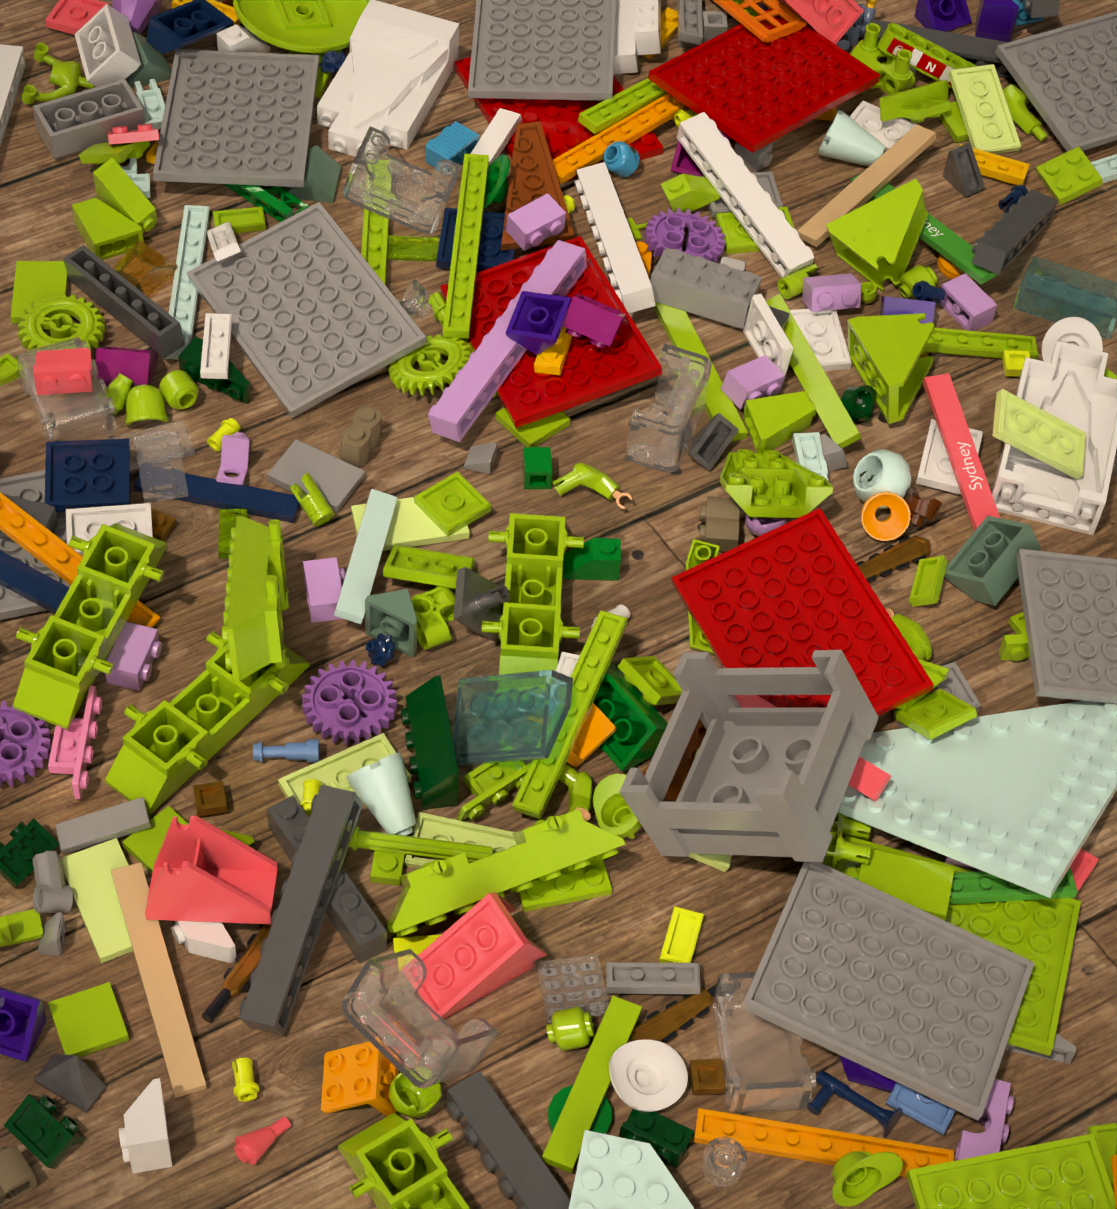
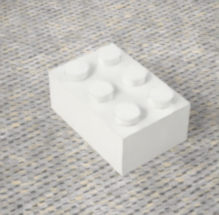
M108 4L75 33L86 79L96 87L126 79L141 65L128 18Z

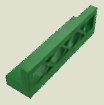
M224 184L256 207H263V211L278 222H282L309 208L307 204L280 186H263L262 189L257 185ZM272 195H280L281 201ZM296 206L299 210L294 214L293 209L290 207Z

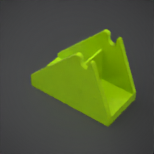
M914 179L826 224L831 245L837 257L866 280L874 283L881 292L885 291L883 282L886 280H890L895 287L900 286V277L906 272L928 217L923 199V189L918 180Z
M925 313L860 316L848 319V352L851 362L863 383L872 386L876 390L875 402L888 424L904 419L923 383L924 377L927 376L933 365V357H919L925 353L924 347L934 330V323L932 322L919 323V321L926 319Z

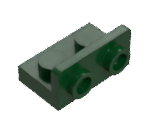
M34 818L27 825L21 821L9 833L13 839L6 845L0 842V875L14 888L34 870L32 859L36 854L53 851L60 844Z
M28 1094L3 1126L47 1168L53 1169L74 1142L82 1144L86 1137L79 1132L81 1126L74 1119L67 1115L63 1117L56 1110L59 1106L49 1096L43 1094L40 1097Z
M632 1109L627 1121L623 1122L620 1128L619 1137L651 1144L665 1166L671 1165L677 1168L693 1137L694 1130L656 1112H642Z

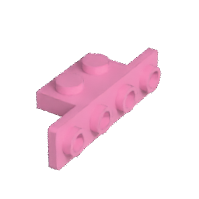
M89 686L84 718H74L68 730L56 726L48 764L49 773L73 774L72 788L74 799H81L82 790L87 789L89 784V771H86L87 764H92L94 754L93 746L90 745L91 740L96 739L98 733V722L95 721L96 714H101L102 697H97L96 686Z

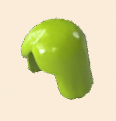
M138 385L128 392L126 397V426H131L133 422L143 420L169 422L163 396L156 387Z

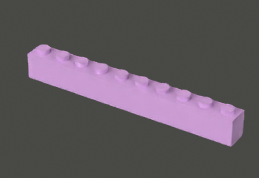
M558 240L552 249L547 251L545 258L540 265L535 267L529 280L523 283L515 299L509 302L506 311L497 318L489 334L483 337L480 346L471 353L463 369L457 372L454 381L449 387L445 388L437 404L431 407L428 419L430 420L432 433L457 442L462 440L527 350L507 337L505 333L521 292L528 291L566 297L587 268L585 248Z

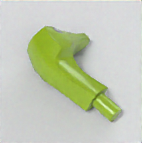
M1013 84L1004 88L1003 93L1012 120L1028 135L1033 133L1040 142L1046 140L1048 135L1040 127L1042 123L1030 114L1025 106L1031 101L1023 90Z

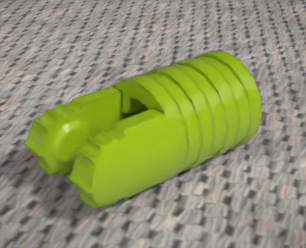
M814 263L780 278L777 282V287L781 296L788 300L802 294L803 278L809 277L808 275L814 273L818 268L817 265Z
M307 472L301 479L310 494L306 495L303 489L296 483L290 487V490L313 526L318 527L331 520L335 512L311 475Z

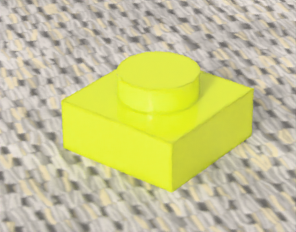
M1004 350L1002 355L1004 375L1020 377L1025 358H1030L1029 351Z

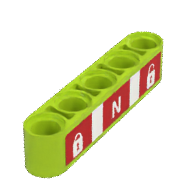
M896 23L888 24L877 45L882 52L895 59L897 58V52L901 49L909 50L912 53L910 67L937 81L948 80V87L952 88L948 76L950 70L976 67L971 62Z

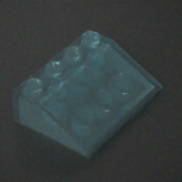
M1034 256L1020 284L1013 309L1054 322L1067 317L1083 318L1096 327L1101 337L1110 340L1117 322V282Z
M554 670L459 679L453 734L457 765L548 759L571 707L573 678Z

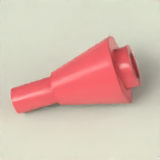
M283 1116L269 1127L266 1126L237 1136L235 1138L236 1145L234 1146L237 1157L243 1163L247 1162L255 1165L275 1141L276 1137L291 1127L289 1120Z

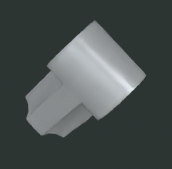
M46 851L36 854L32 859L36 881L33 893L35 912H70L73 903V893L71 887L65 885L61 855L57 854V851Z

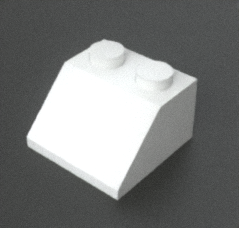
M160 1078L151 1081L124 1114L125 1127L119 1128L124 1163H131L132 1173L172 1167Z

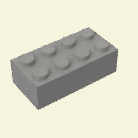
M125 79L33 106L36 129L53 159L85 150L97 143L109 142L108 132H113L112 127L127 126L128 130L138 129L137 125L145 124L144 109Z
M666 247L651 274L650 283L655 302L743 329L752 297L759 293L762 277L751 272L731 268L726 264L715 263L703 257H696L683 253L680 250Z

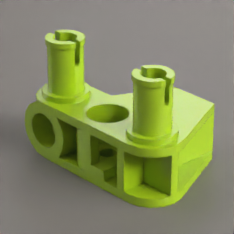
M875 23L867 24L864 39L856 45L850 55L881 75L879 83L868 89L881 88L885 93L891 95L914 87L915 77L909 68L912 53L909 50L901 49L897 52L896 59L885 54L877 46L881 30L880 26ZM879 57H887V62L881 63Z
M837 812L829 832L832 839L824 860L820 863L833 869L836 868L837 861L840 862L841 859L868 865L871 845L844 841L842 834L868 840L871 826L853 818L845 817V815Z

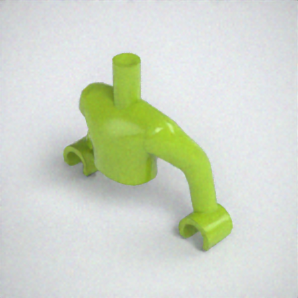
M38 43L34 52V59L37 62H46L53 67L49 83L55 84L60 88L50 93L37 92L34 86L27 84L23 90L22 101L25 104H32L34 101L48 102L74 94L78 86L92 89L94 85L81 76L82 66L75 61H60L48 55L49 48L46 44Z

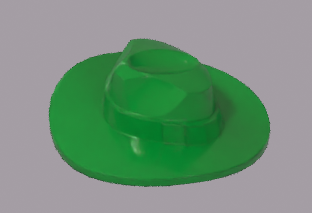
M506 155L498 156L488 167L484 208L491 202L501 203L508 189L506 177L510 168V159Z

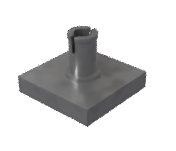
M467 567L457 570L453 619L491 641L500 639L499 633H481L482 620L500 622V618L503 615L504 602L510 600L507 597L510 596L509 590L506 586H498Z

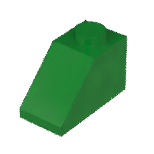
M592 538L584 542L583 549L574 548L563 555V579L619 581L621 539Z

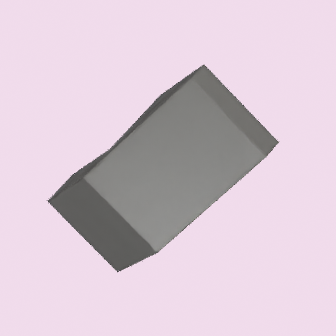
M703 11V39L701 44L727 31L726 12ZM678 41V48H695L699 46L698 44H686L683 41Z

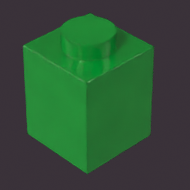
M523 447L524 489H551V448Z

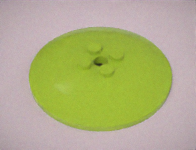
M233 0V6L241 23L260 39L287 50L304 53H325L350 46V37L370 0Z

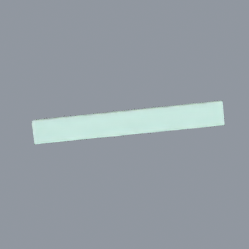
M184 205L169 314L180 322L185 345L163 359L179 360L178 356L193 339L199 292L188 279L187 272L203 264L210 206Z

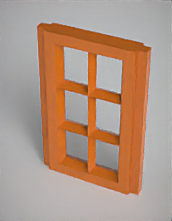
M713 0L766 43L799 31L802 27L806 26V21L780 0H741L743 2L741 4H736L733 0ZM763 3L772 11L765 12L757 4ZM750 8L759 16L753 18L744 9ZM779 16L784 21H786L787 24L781 25L773 17ZM766 21L771 26H773L774 29L768 30L760 22Z

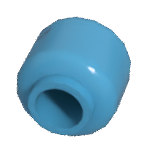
M614 142L604 152V162L607 169L620 177L630 176L639 165V153L625 142Z

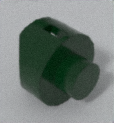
M869 385L852 386L844 391L840 400L853 422L871 420L877 393Z

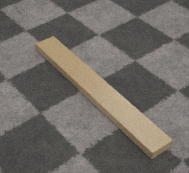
M916 124L797 230L800 239L816 247L829 236L826 224L863 206L936 140V132Z
M142 863L111 870L112 879L174 1097L177 1098L205 1090L206 1082L159 921L146 920L145 909L149 887Z

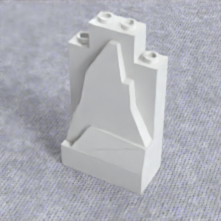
M370 0L350 37V53L317 105V124L330 128L328 130L329 149L365 160L367 158H377L384 144L407 150L453 71L454 61L458 60L459 23L384 2Z
M1057 341L1050 363L1025 358L1016 396L1086 432L1084 472L1082 477L1075 479L1004 443L992 488V496L998 512L1094 535L1106 503L1117 448V379L1104 377L1108 353Z

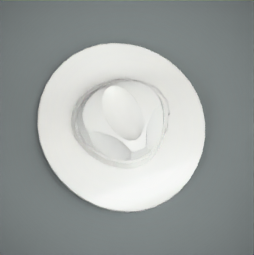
M1067 317L1057 321L1048 329L1042 343V358L1047 363L1051 361L1057 341L1103 352L1101 336L1096 327L1088 320L1079 317Z
M645 1039L632 1041L619 1047L609 1061V1075L616 1093L624 1103L635 1110L642 1112L663 1110L674 1104L687 1087L688 1073L681 1056L665 1043Z

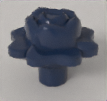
M326 52L322 57V62L319 64L321 71L336 75L346 59L344 52Z
M379 633L377 639L367 642L366 650L369 652L368 656L371 658L372 665L378 664L383 667L386 662L394 658L396 648L392 642L391 635Z

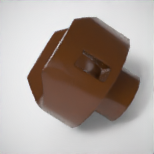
M909 488L904 498L911 513L910 523L920 528L924 519L934 522L942 505V502L935 498L922 500L918 492Z

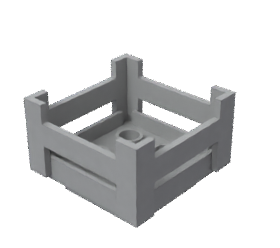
M814 650L812 659L817 667L718 668L709 652L682 653L673 673L674 678L682 689V693L645 776L642 775L639 768H630L620 789V794L661 856L688 857L689 853L793 857L794 861L823 862L832 839L829 832L864 742L870 741L879 718L842 650ZM734 695H831L826 708H742ZM700 719L707 731L676 802L663 801L696 724Z

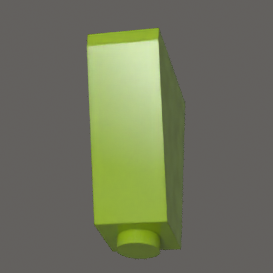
M112 157L93 172L96 195L99 200L140 225L143 232H148L155 226L157 222L155 207Z
M96 197L72 205L74 223L89 250L101 260L144 248L141 226Z
M806 391L746 400L743 420L756 453H763L764 450H774L791 440L793 433H802L810 428L812 417L815 416L816 410L814 402L809 400Z

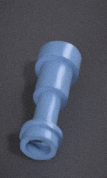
M307 739V742L286 743V746H263V742L253 743V760L263 762V758L286 757V760H307V763H316L320 757L319 739Z

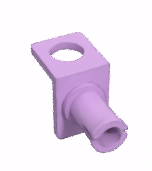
M236 432L232 436L223 435L221 465L216 478L217 482L237 485L244 484L248 471L250 439L244 433ZM226 473H236V474H238L239 476H237V477H227L225 474H226Z

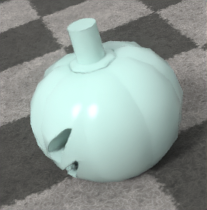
M884 449L874 450L864 456L854 470L853 483L856 495L864 503L870 496L880 492H892L904 498L911 485L910 468L906 459L898 453ZM880 506V507H878V508H879V509H885V508H889V507H887V506Z

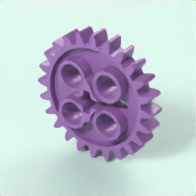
M677 208L675 213L668 209L667 214L659 211L658 216L653 215L652 220H648L644 237H646L645 244H649L648 250L654 251V257L662 256L667 247L717 263L718 258L722 257L724 250L725 234L721 233V227H715L716 221L708 222L709 216L699 217L700 212L698 211L695 214H691L690 209H687L684 213L680 208ZM686 226L688 227L686 249L682 251L684 228Z
M341 660L338 668H335L331 663L328 664V672L318 669V677L311 676L310 685H305V694H302L303 714L306 715V723L312 724L313 732L321 730L322 739L332 735V743H336L339 738H343L344 745H347L350 739H354L355 743L359 744L360 737L369 740L371 739V733L380 735L381 727L388 729L389 720H394L395 710H397L396 690H393L392 680L386 681L385 672L377 675V666L368 670L366 662H363L360 667H356L355 660L351 661L350 666H345V663Z
M2 701L0 706V787L3 781H7L9 786L13 787L14 779L18 778L19 781L24 783V775L26 773L34 777L35 767H44L43 759L49 758L48 749H51L50 732L46 728L45 721L13 709V705L11 708L7 707L6 701Z

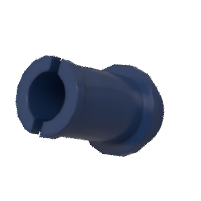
M1023 185L1013 186L1011 192L999 201V208L1002 210L1008 206L1003 211L1008 213L1012 204H1017L1019 198L1028 193L1027 188Z
M926 281L917 282L913 286L912 293L917 300L941 303V300L945 298V290L942 287L932 286Z

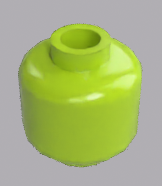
M917 265L901 275V286L899 287L901 295L905 299L917 300L912 293L913 286L917 282L926 281L930 285L936 286L938 280L933 270L928 266Z
M175 370L166 374L159 385V391L164 400L173 409L189 408L198 397L199 390L197 384L189 374L182 370Z
M580 1006L555 1011L551 1017L552 1023L546 1024L550 1043L556 1042L561 1051L586 1047L590 1043V1037L595 1036L591 1014L589 1011L584 1012Z

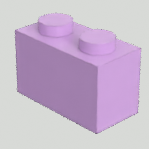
M547 193L508 214L506 232L525 251L532 246H538L543 240L552 235H558L564 229L566 212Z
M852 273L803 278L802 302L811 312L860 307L861 283Z
M966 273L942 284L941 287L945 290V298L939 304L965 330L976 331L993 322L997 304Z
M764 355L729 370L721 390L741 410L744 409L746 400L778 395L786 375Z
M337 557L303 561L304 583L311 623L343 619L334 616L345 578L344 568H338Z
M126 621L107 659V662L114 663L111 674H105L107 683L140 691L143 682L148 681L151 676L154 658L158 659L161 654L162 642L159 641L158 629Z

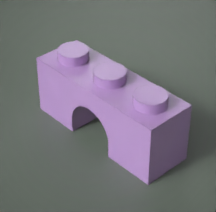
M998 1079L994 1080L983 1115L978 1120L983 1125L985 1131L982 1133H972L963 1130L957 1143L954 1161L1000 1152L1001 1143H1006L1009 1132V1125L1004 1124L1005 1115H1010L1014 1102V1096L1009 1095L1011 1083Z

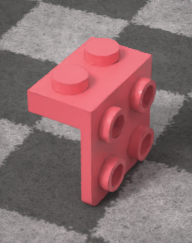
M90 349L46 350L36 353V365H33L37 395L93 392Z

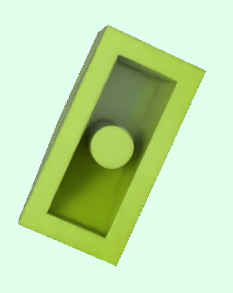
M681 174L661 184L667 203L674 213L677 211V208H680L684 213L687 209H690V212L720 199V195L705 177Z

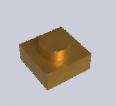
M151 508L153 538L164 542L175 528L176 518Z
M223 781L193 785L198 817L227 812Z
M722 1059L690 1060L692 1095L724 1094L725 1079Z

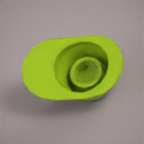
M618 773L608 775L599 782L593 794V806L598 825L601 829L616 836L634 839L635 833L642 825L620 794V789L626 775Z
M853 1151L845 1154L836 1162L832 1171L835 1183L832 1188V1197L836 1204L843 1207L860 1204L873 1193L891 1183L902 1171L903 1162L900 1156L893 1152L871 1154L865 1151Z

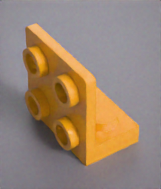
M594 703L566 761L574 769L582 764L617 729ZM536 712L528 721L544 736L551 717L548 716L544 719Z
M380 1039L326 1052L324 1055L321 1111L327 1114L369 1104L385 1116L392 1113L396 1114V1109L390 1102L389 1086L398 1075L399 1054Z

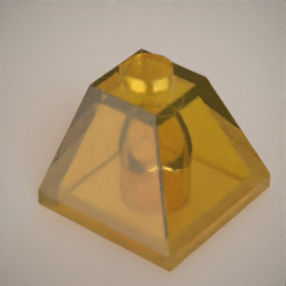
M139 240L112 268L149 297L178 266Z

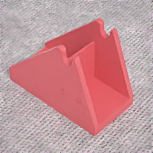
M780 0L806 21L807 26L834 44L838 43L864 12L854 0Z
M174 816L154 863L145 909L146 920L271 924L279 876L278 864L198 816H191L188 825L180 824L178 818Z
M496 892L487 894L403 968L436 1020L448 1018L535 966L534 961L547 955L544 949L525 937L511 916L510 912L516 910L515 906Z

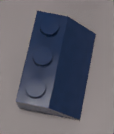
M193 0L151 17L146 42L164 54L234 26V21L206 0Z

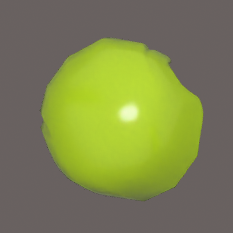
M418 1068L411 1073H406V1070H403L392 1080L389 1086L390 1102L396 1111L411 1118L426 1116L442 1097L441 1085L436 1076L424 1068Z

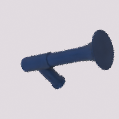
M821 1070L815 1079V1082L821 1085L822 1088L812 1102L807 1105V1109L812 1114L819 1115L820 1110L831 1095L835 1094L876 1119L883 1127L884 1137L890 1134L902 1113V1108L891 1111L874 1104L824 1070Z

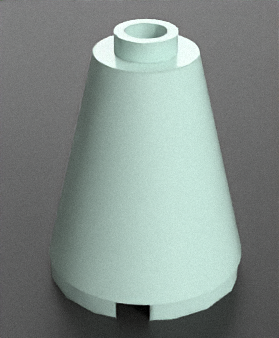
M838 110L833 119L834 122L829 127L817 154L869 167L885 153V145L846 113Z
M400 752L384 757L372 765L369 764L346 777L349 785L386 833L407 836L414 832L412 826L417 823L404 760Z

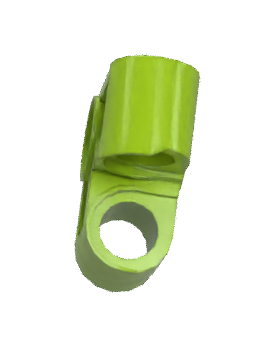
M438 586L433 590L413 596L411 601L417 618V640L420 646L427 650L451 641L452 637L446 622L454 620L455 594L452 589Z

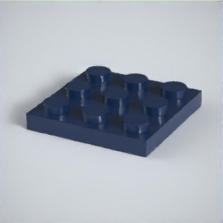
M445 207L436 259L437 268L450 269L458 210L456 208ZM483 211L477 272L514 260L515 249L501 251L505 214Z
M129 438L46 442L44 503L55 506L56 512H66V509L130 505Z

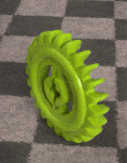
M53 294L50 296V299L46 297L41 298V303L33 302L32 308L28 307L24 310L25 314L20 316V323L17 326L19 340L22 341L24 349L28 348L30 355L38 351L88 348L92 354L91 346L95 349L98 348V341H103V334L105 333V321L100 309L95 308L92 302L86 303V298L80 297L76 299V295L73 294L70 297H66V294H61L60 297ZM70 316L75 317L80 322V324L73 323V320ZM42 329L50 330L51 337L44 333Z
M427 336V343L390 363L388 371L391 382L395 384L397 389L401 388L403 393L410 391L412 396L415 395L417 388H419L422 397L425 394L426 388H429L432 395H434L435 386H439L443 392L445 390L444 383L447 382L451 385L457 372L463 369L472 353L471 347L467 345V342L457 337ZM441 354L448 356V360L444 365ZM417 360L421 371H417L413 368V365Z

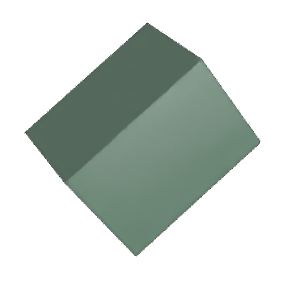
M134 32L133 38L141 65L125 79L130 88H135L134 82L140 81L142 86L149 85V79H155L156 83L170 80L172 71L164 55L147 43V38Z
M315 145L308 151L304 187H286L285 190L299 200L334 203L341 165Z
M408 589L367 596L365 599V634L377 639L379 633L391 635L396 650L414 658L417 654V618Z

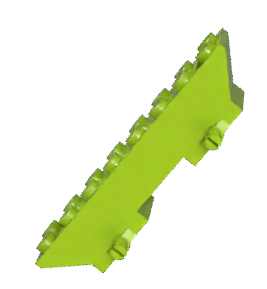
M510 513L506 532L489 530L488 542L505 543L507 550L505 586L509 590L510 596L507 597L510 600L504 602L503 615L500 618V622L482 620L481 633H499L501 641L497 699L546 702L558 666L559 644L562 638H580V627L563 626L560 618L563 555L566 548L583 549L584 537L567 536L565 517Z
M239 516L237 517L236 527L231 528V554H229V568L227 569L228 582H226L227 596H225V611L223 612L224 626H222L223 644H227V652H225L226 669L232 670L233 681H240L270 663H275L274 666L278 669L287 666L281 610L289 609L290 605L288 601L289 589L286 587L287 574L280 520H270L268 527L246 517Z
M117 523L110 526L102 524L97 534L89 541L74 535L71 537L68 546L80 550L84 554L77 567V576L54 616L50 615L45 626L37 633L20 627L16 634V639L31 644V651L24 661L25 668L13 703V709L68 730L89 691V686H92L99 671L110 675L111 671H113L114 663L105 660L149 579L161 582L164 576V570L157 569L156 566L167 548V543Z
M212 631L207 636L206 641L218 648L216 654L205 663L206 670L170 703L163 700L155 709L146 713H142L132 704L129 705V708L125 709L124 715L136 723L122 737L123 746L105 778V783L128 801L143 797L147 805L148 814L150 815L198 770H203L208 760L279 694H284V691L288 690L289 685L310 667V663L286 647L287 666L285 668L278 669L275 668V663H270L240 681H233L232 670L226 669L225 652H227V644H223L222 637L215 631Z
M580 809L560 816H550L546 821L538 820L533 826L512 833L517 844L515 846L470 863L465 852L443 860L427 862L421 868L399 876L403 889L385 929L387 934L396 933L397 937L410 934L418 930L416 924L424 922L426 926L446 920L445 913L453 911L454 915L469 911L475 906L474 902L482 900L489 893L496 892L500 896L505 897L503 891L510 889L511 893L525 890L534 886L532 880L536 878L539 879V882L561 876L560 869L566 867L567 871L585 867L591 864L589 861L591 857H594L597 861L619 853L617 847L625 845L623 838L584 821Z
M392 1113L338 1145L339 1151L359 1179L358 1182L349 1186V1190L355 1199L367 1192L378 1209H470L447 1176L448 1170L438 1157L437 1149L453 1141L450 1132L448 1133L447 1128L429 1138L419 1130L412 1118L406 1121Z

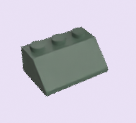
M987 515L949 562L944 577L974 601L996 606L1019 577L1016 561L1018 550L1039 551L1041 546L1029 524Z

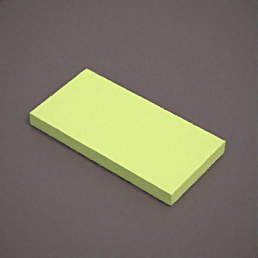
M994 64L950 70L948 76L972 148L993 154L1019 151L1021 144Z
M1004 389L996 393L992 436L1075 479L1083 476L1086 432Z
M414 497L397 499L382 551L392 550L394 545L415 547L469 539L470 532L467 525L452 535L447 536L414 503ZM366 504L351 506L356 535L360 528Z
M382 733L278 779V785L286 798L294 795L299 804L303 801V782L307 779H317L321 781V785L355 792L349 785L346 777L369 764L372 765L384 757L395 754L396 751L385 734ZM405 767L407 780L410 783L411 775Z
M418 812L417 824L414 825V832L412 833V837L491 846L493 854L517 845L512 834L515 832ZM406 854L404 866L419 869L427 862L443 859Z
M117 838L63 857L64 877L68 886L72 889L73 898L100 962L104 963L133 952L111 875V870L128 866Z

